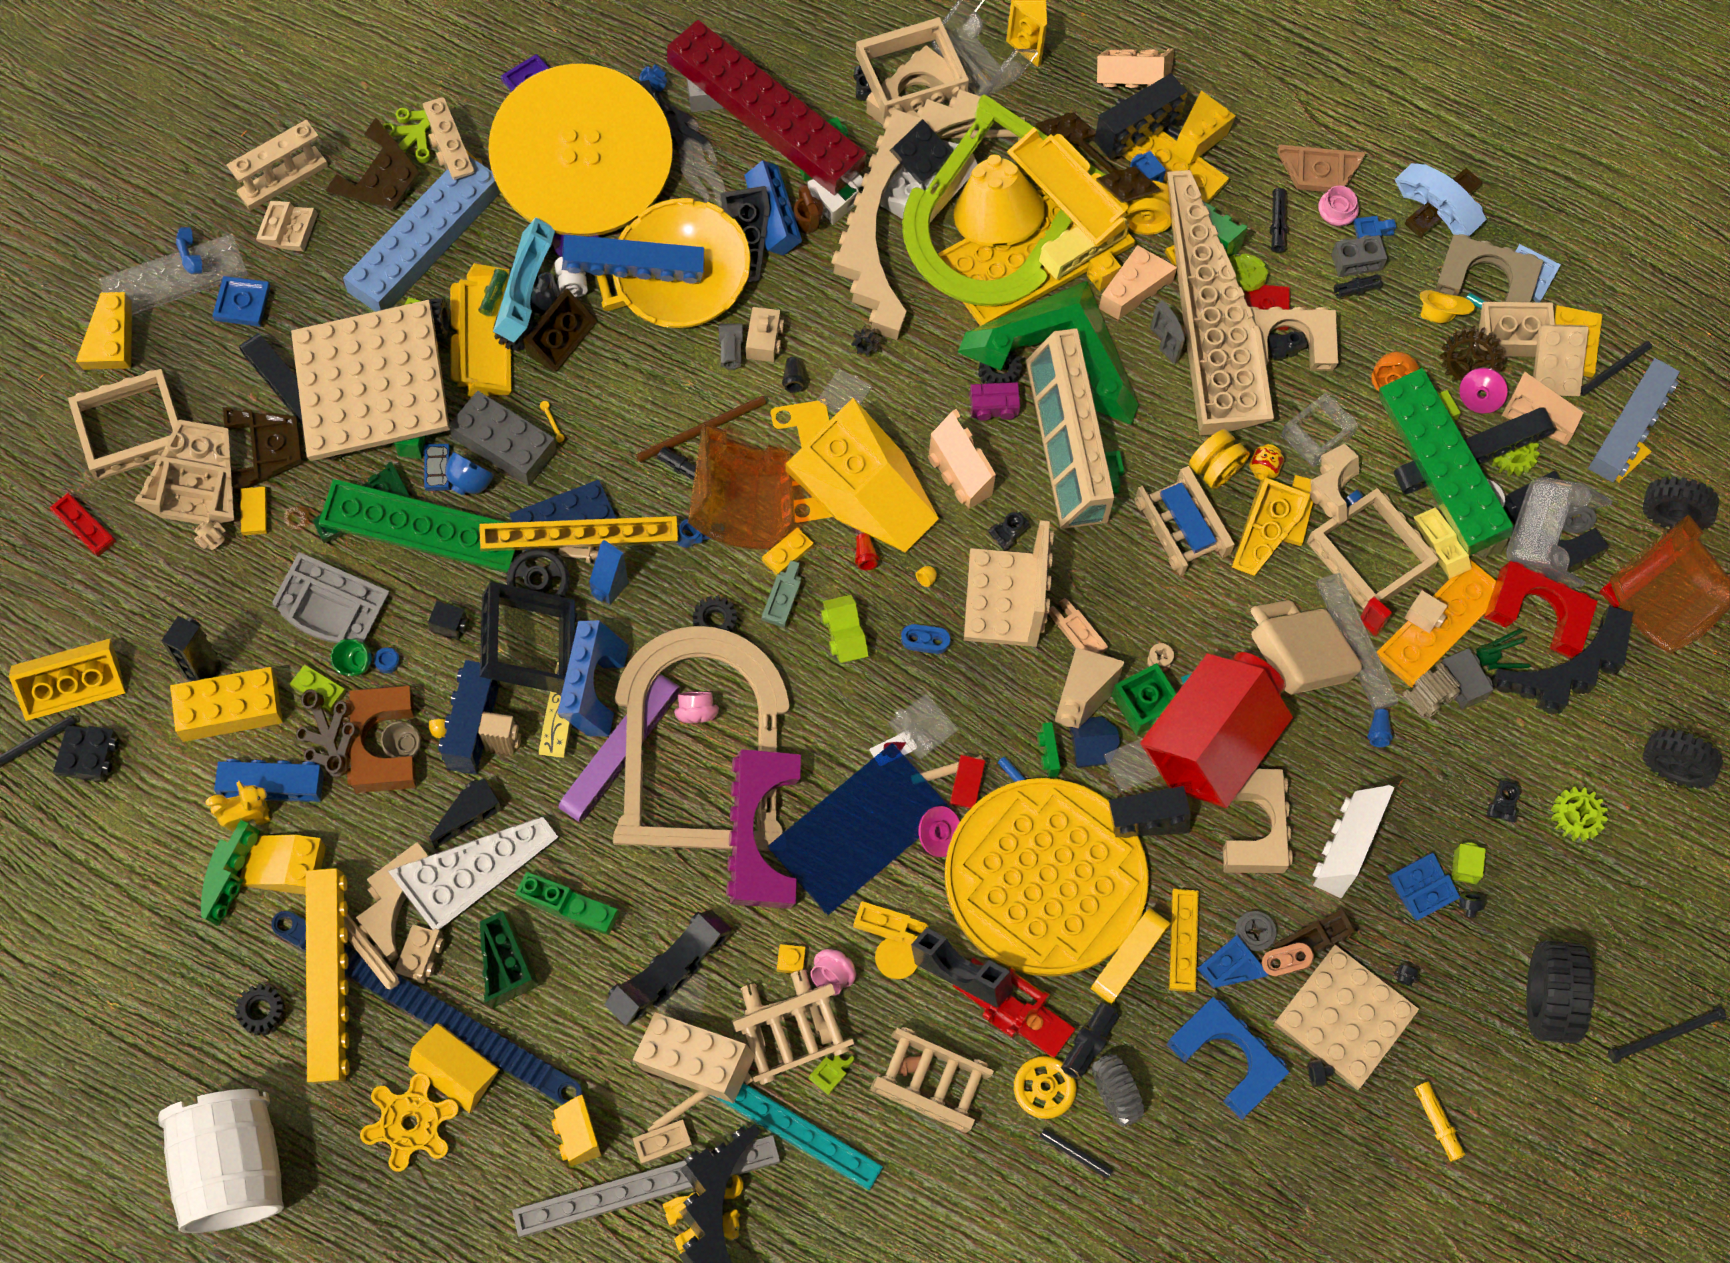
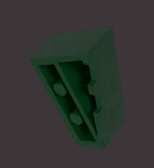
M502 910L480 921L481 954L483 955L484 967L482 973L485 983L484 1003L491 1008H495L540 986L511 916Z

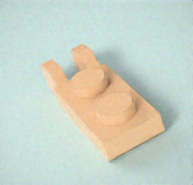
M1064 598L1060 601L1062 609L1068 615L1066 618L1054 606L1049 608V615L1075 648L1097 654H1102L1107 650V644L1068 599Z

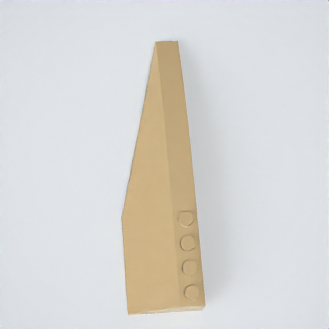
M1191 170L1167 172L1176 266L1199 435L1215 434L1221 429H1226L1230 432L1273 421V410L1258 325L1256 326L1253 313L1244 299L1243 290L1238 285L1236 274L1224 246L1218 239L1217 230L1212 225L1207 207L1202 202L1201 193Z

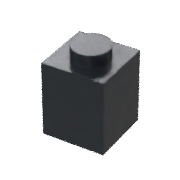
M436 601L428 620L431 632L459 640L461 633L466 632L469 624L465 609Z

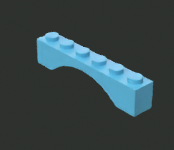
M536 217L522 233L493 332L512 342H515L528 326L532 312L530 308L532 288L555 232L552 226Z

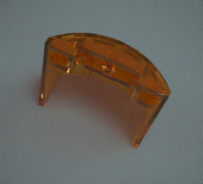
M704 424L701 429L688 523L707 537L724 544L749 549H772L782 540L795 522L792 477L786 472V463L790 460V451L768 445L765 450H761L727 439L726 430Z
M1689 515L1682 518L1609 577L1622 609L1633 612L1632 623L1650 641L1669 654L1701 638L1730 610V574L1727 575L1698 539L1703 532Z

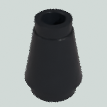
M789 357L786 360L782 380L785 390L790 393L800 392L805 385L800 360L797 357Z

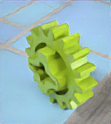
M1530 443L1493 459L1494 461L1491 466L1496 467L1498 465L1500 467L1499 473L1506 470L1508 476H1511L1513 472L1518 477L1523 471L1527 474L1537 463L1540 452L1536 450L1539 444Z
M1573 787L1570 793L1564 790L1561 796L1554 800L1556 804L1551 807V811L1556 814L1551 817V820L1558 821L1559 824L1555 829L1562 828L1564 830L1563 837L1571 834L1572 841H1575L1580 836L1582 842H1585L1589 837L1594 839L1605 828L1602 824H1605L1608 818L1602 815L1608 810L1607 808L1600 807L1603 799L1596 800L1594 798L1596 792H1592L1589 795L1585 787L1580 792H1578L1576 787ZM1571 800H1576L1574 804H1573V803H1569L1568 805L1566 804L1567 802H1569V801H1571ZM1590 824H1593L1591 827L1583 829L1584 825L1589 826Z

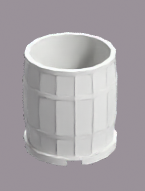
M237 1089L197 1096V1104L184 1107L183 1101L160 1111L158 1121L159 1126L164 1128V1154L167 1176L179 1231L183 1233H203L235 1228L269 1218L282 1211L284 1205L282 1202L281 1173L274 1129L267 1110L270 1104L267 1092H263V1096H259L258 1089Z

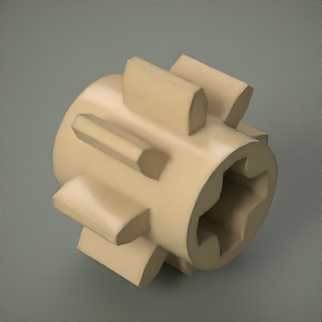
M205 520L195 529L198 536L194 540L201 548L205 549L208 546L213 550L225 540L222 533L226 530L216 520L213 523L210 520Z

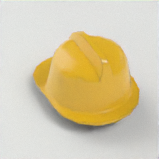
M1432 290L1421 291L1419 295L1423 302L1421 317L1435 323H1447L1453 320L1456 314H1469L1475 309L1474 304L1464 297L1442 294Z

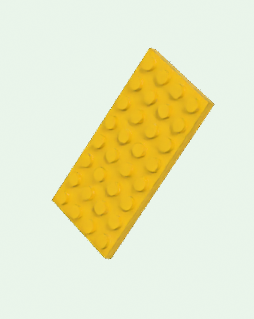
M1048 195L1042 197L1044 202V219L1035 233L1019 243L1008 246L1007 243L993 244L994 247H988L973 243L965 238L939 252L938 255L950 268L966 277L986 281L1004 278L1022 266L1039 240L1045 237V231H1049L1051 228V223L1060 211V208ZM1071 222L1066 230H1072L1077 226ZM1127 231L1126 237L1096 256L1109 250L1115 257L1133 247L1135 240ZM1089 260L1057 280L1042 265L1040 268L1047 274L1045 282L1034 292L1018 301L998 306H979L965 302L963 304L980 326L1026 306L1086 273Z

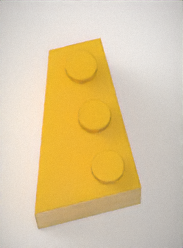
M125 292L100 293L76 363L83 370L131 368L132 300Z

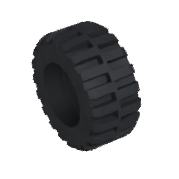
M1544 940L1537 944L1533 951L1526 989L1527 1018L1531 1034L1540 1041L1575 1044L1584 1039L1586 1032H1588L1594 1002V971L1592 969L1593 962L1590 959L1591 954L1582 944Z

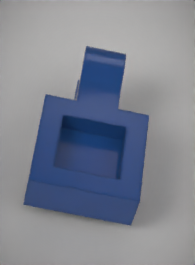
M1377 216L1356 218L1353 223L1357 239L1366 235H1380V238L1382 235L1391 236L1394 235L1393 229H1396L1394 219L1379 222Z

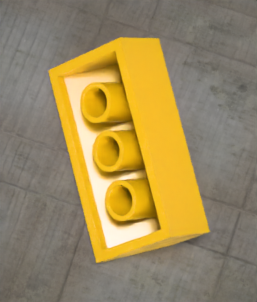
M111 639L11 666L9 679L25 721L125 694L119 661Z

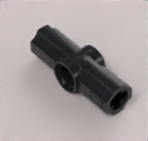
M1103 1003L1097 1006L1088 1023L1081 1028L1072 1043L1074 1046L1060 1067L1066 1075L1077 1080L1082 1078L1093 1058L1097 1057L1107 1041L1106 1036L1119 1016L1116 1009Z

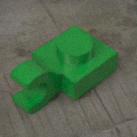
M1120 450L1104 452L1113 494L1119 493L1120 480L1118 476H1123L1124 474Z

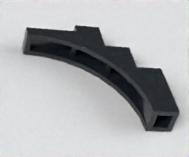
M1608 607L1601 617L1599 628L1593 641L1581 654L1555 668L1536 672H1514L1497 669L1491 677L1493 688L1503 693L1512 692L1520 694L1526 699L1536 698V708L1543 709L1548 714H1561L1568 704L1570 689L1578 694H1589L1596 686L1599 669L1607 674H1617L1625 665L1633 612Z
M754 1124L748 1129L743 1125L731 1135L734 1140L727 1146L722 1142L711 1153L707 1148L701 1153L696 1149L683 1159L687 1164L680 1170L697 1191V1193L695 1192L683 1202L686 1207L679 1212L697 1235V1237L693 1236L682 1245L685 1250L678 1256L683 1263H732L726 1249L722 1227L723 1200L726 1185L735 1163L745 1148L761 1133Z

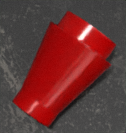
M862 533L856 536L855 564L858 565L860 570H872L877 566L879 557L871 542L870 535Z

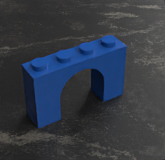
M600 620L578 621L557 712L587 736H609L614 713L604 706L595 694L593 684L595 666L598 664L602 668H624L629 647L626 642Z
M1212 997L1169 1039L1166 1045L1186 1063L1202 1046L1212 1040L1225 1039L1237 1044L1247 1058L1248 1071L1245 1079L1223 1102L1243 1120L1289 1074V1071L1286 1069L1287 1065L1278 1056L1274 1057L1267 1050L1268 1047L1262 1039L1255 1038L1248 1031L1249 1028L1245 1022L1239 1018L1235 1019L1229 1013V1007L1222 1000L1217 1001Z

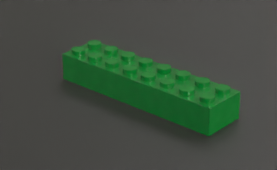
M1420 368L1380 387V402L1469 556L1511 537L1513 525L1425 370Z

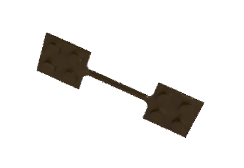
M1074 112L1036 123V127L1047 136L1051 134L1054 137L1057 134H1061L1070 144L1077 143L1109 173L1096 178V181L1121 203L1160 191V188L1135 166L1124 170H1116L1084 143L1083 140L1095 137L1096 131Z

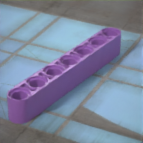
M662 674L657 675L646 695L644 740L675 701L681 690L679 685ZM627 714L559 804L558 808L578 822H582L625 766Z

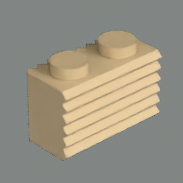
M483 712L478 733L486 752L490 751L492 753L495 751L496 754L500 752V754L505 753L512 756L515 748L520 747L521 734L518 733L519 726L515 724L513 716Z

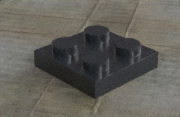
M923 119L889 150L919 184L923 183L952 154V151Z

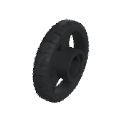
M544 548L529 549L522 552L512 561L507 572V585L516 587V578L524 577V582L528 588L545 593L552 586V578L558 576L561 577V584L555 596L565 597L569 589L570 573L564 560L555 552ZM535 557H544L550 559L551 564L546 569L541 566L528 568L525 561ZM537 574H543V582L540 585H534L533 578Z

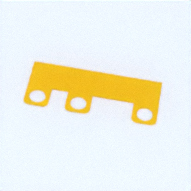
M825 400L775 407L771 410L773 426L776 429L797 426L801 447L830 421ZM779 411L789 412L791 420L786 424L779 423L776 420V414ZM784 465L782 472L785 484L787 486L800 485L788 478L786 465ZM813 497L794 500L789 505L792 520L796 523L833 517ZM799 504H806L810 508V513L806 517H798L795 514V507Z

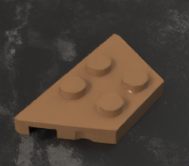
M1278 145L1277 153L1296 189L1328 192L1334 186L1346 187L1365 156V152Z

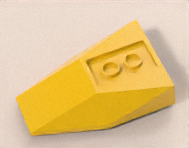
M854 398L786 463V472L837 521L860 532L867 533L871 537L904 553L939 520L905 454Z

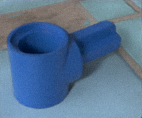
M686 519L681 522L677 530V543L681 547L689 548L694 544H700L705 539L723 538L724 530L721 524L701 525L696 520ZM683 530L690 531L693 534V536H686L683 533Z

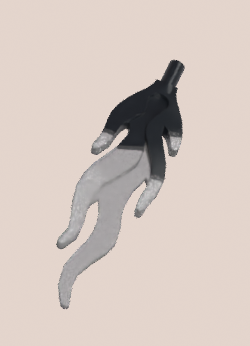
M659 91L654 92L653 97L666 117L671 138L678 145L680 167L685 180L704 198V202L707 203L709 202V193L699 181L698 175L705 179L714 192L717 206L722 208L720 193L725 192L724 182L710 168L703 154V150H705L712 164L717 166L713 147L704 136L696 132L699 130V124L690 115L674 108L670 103H666ZM672 145V161H674L675 152L674 147Z

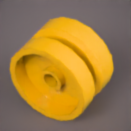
M1152 181L1160 188V191L1127 201L1129 207L1126 211L1127 216L1124 218L1130 223L1128 228L1130 232L1143 235L1158 234L1171 226L1169 189L1166 184Z
M1221 429L1208 438L1194 453L1188 464L1197 475L1205 473L1203 480L1213 490L1230 480L1241 469L1250 455L1249 451L1241 443L1233 445L1235 438L1226 429Z

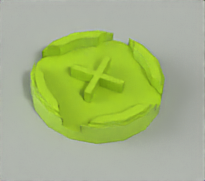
M1241 254V256L1237 257L1232 255L1229 257L1238 285L1243 291L1257 290L1265 284L1268 269L1266 270L1265 263L1261 259L1249 254Z

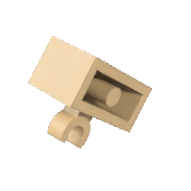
M752 307L746 343V359L774 362L775 353L779 354L781 340H778V334H783L784 320L780 319V310Z

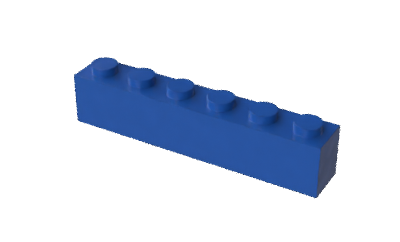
M564 234L561 270H566L569 273L588 272L598 276L611 274L620 278L634 276L643 280L657 278L666 282L680 280L689 284L701 282L704 247Z

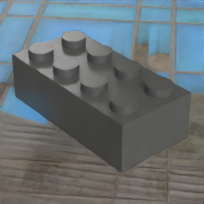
M479 391L473 395L449 424L452 439L527 486H530L557 452L555 438Z

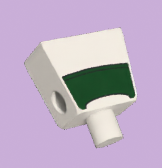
M857 174L835 196L814 179L808 182V188L812 197L821 201L824 209L823 214L832 225L855 206L854 201L859 192L858 188L862 187L863 178L860 174Z

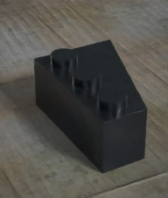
M1184 786L1109 800V812L1115 837L1130 838L1133 836L1190 833L1191 813Z

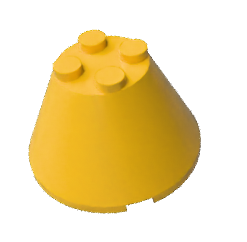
M999 155L989 156L987 160L982 161L972 170V174L954 208V222L960 234L973 243L988 247H994L993 244L1007 243V246L1019 243L1035 233L1044 219V202L1041 195L1013 162L1003 159Z

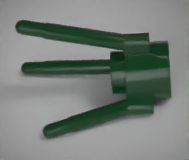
M1520 628L1477 648L1476 655L1481 667L1487 666L1488 670L1497 668H1530L1531 664L1497 663L1498 660H1501L1500 651L1524 643L1525 639L1521 638L1502 645L1499 644L1522 633L1523 629Z

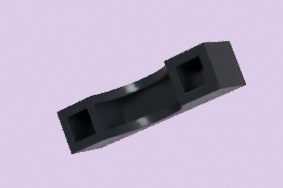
M927 927L911 944L916 965L996 1008H999L1013 991L1009 970L990 960L985 965H976L969 962L952 947L946 937Z

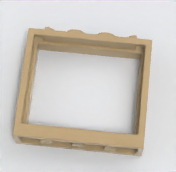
M940 17L856 42V57L884 119L887 116L891 117L894 109L902 112L916 111L920 106L924 107L927 99L941 103L944 100L951 99L952 96L957 97L959 89L968 92L969 79ZM936 40L954 81L887 101L869 59Z
M162 369L150 370L145 374L133 378L128 377L111 385H102L98 389L80 392L68 398L88 468L95 481L156 462L163 453L170 436L95 459L81 411L159 387L172 429L174 430L179 417Z
M1378 488L1347 508V520L1372 504L1420 559L1421 564L1375 594L1326 537L1328 533L1344 522L1338 524L1332 518L1312 531L1307 540V544L1363 609L1373 596L1384 604L1432 571L1439 561L1435 550L1427 546L1422 540L1420 533L1407 523L1403 513L1397 511L1391 504L1388 496L1381 493Z

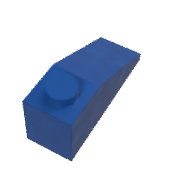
M605 540L600 544L589 581L591 594L598 601L602 602L604 600L611 604L628 584L624 553Z

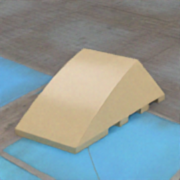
M179 420L165 445L163 453L158 457L152 473L147 477L141 493L136 497L135 504L161 518L201 524L205 520H210L211 523L215 520L219 523L233 521L228 428Z

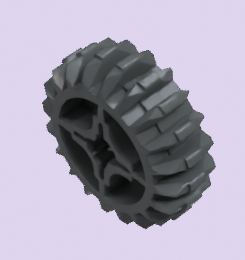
M1111 1054L1094 1062L1092 1065L1094 1082L1113 1120L1124 1127L1141 1119L1144 1116L1142 1098L1140 1097L1136 1082L1123 1061L1117 1055Z

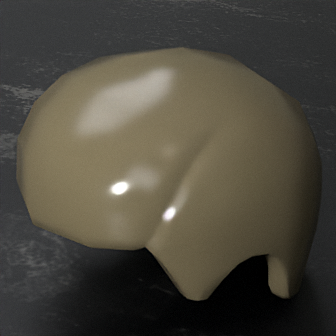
M397 721L387 725L382 732L380 742L384 752L392 758L415 757L421 749L422 738L418 729L413 725Z

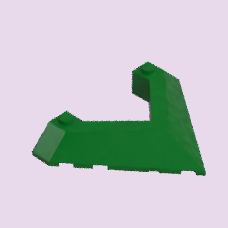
M1088 281L967 331L958 350V353L1001 371L1008 353L1016 350L1018 347L1044 342L1054 331L1077 329L1086 370L1091 377L1090 382L1094 388L1092 398L1095 410L1131 425L1139 405Z

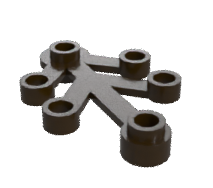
M308 689L302 694L301 704L304 708L313 711L321 735L314 733L310 728L300 727L296 732V738L301 742H312L325 746L329 756L322 755L318 749L308 748L304 752V760L325 765L326 770L331 776L341 777L349 769L348 749L351 740L359 735L360 728L354 723L348 722L344 724L342 728L343 736L339 747H337L336 740L343 719L351 713V705L343 701L337 702L334 706V716L329 726L322 707L325 702L322 693Z

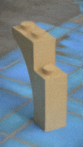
M418 842L367 879L371 886L368 892L376 903L356 917L360 923L358 928L367 939H372L376 944L374 948L382 958L386 957L390 963L399 957L396 949L395 929L400 909L407 896L389 874L388 870L428 857Z

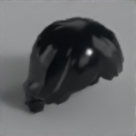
M550 272L536 276L530 298V308L533 313H545L560 295L553 274Z

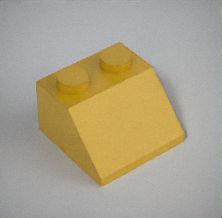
M583 1095L577 1096L555 1109L554 1114L556 1118L552 1119L551 1122L555 1135L561 1134L563 1144L558 1146L563 1161L568 1159L570 1166H574L601 1157Z

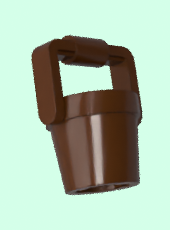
M804 185L799 187V199L794 206V216L797 220L798 228L802 232L813 233L819 228L824 209L821 201L812 197L808 186Z

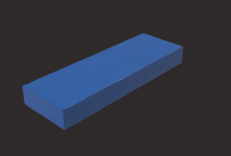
M1182 482L1160 492L1162 500L1194 554L1216 544L1215 537Z

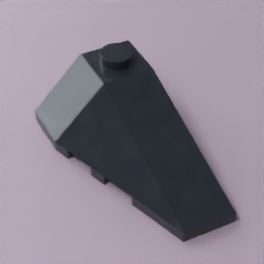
M766 186L720 193L722 209L737 221L748 242L750 271L746 283L759 281L770 210Z

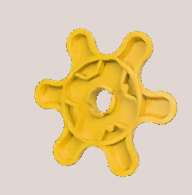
M423 1073L415 1074L411 1078L408 1091L402 1095L393 1094L386 1086L376 1087L372 1091L371 1099L374 1104L380 1107L382 1112L381 1118L377 1123L365 1126L360 1133L362 1142L367 1145H374L382 1141L391 1146L392 1152L389 1158V1166L396 1172L404 1171L408 1167L410 1155L416 1150H425L434 1159L443 1158L448 1152L447 1143L438 1136V1126L441 1122L452 1119L457 1115L458 1105L450 1099L439 1103L430 1101L427 1096L430 1080ZM409 1116L416 1117L418 1124L413 1129L406 1130L403 1128L405 1118Z

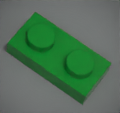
M1052 722L1042 723L1040 732H1037L1038 746L1043 747L1044 755H1041L1042 769L1047 770L1048 778L1058 777L1060 764Z

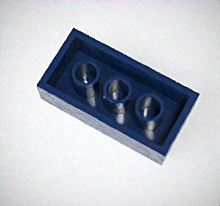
M465 660L464 667L459 668L457 675L459 686L457 691L452 693V712L446 716L445 729L447 731L445 737H441L438 747L447 770L477 775L484 749L478 733L483 712L493 713L500 687V681L479 677L480 662Z

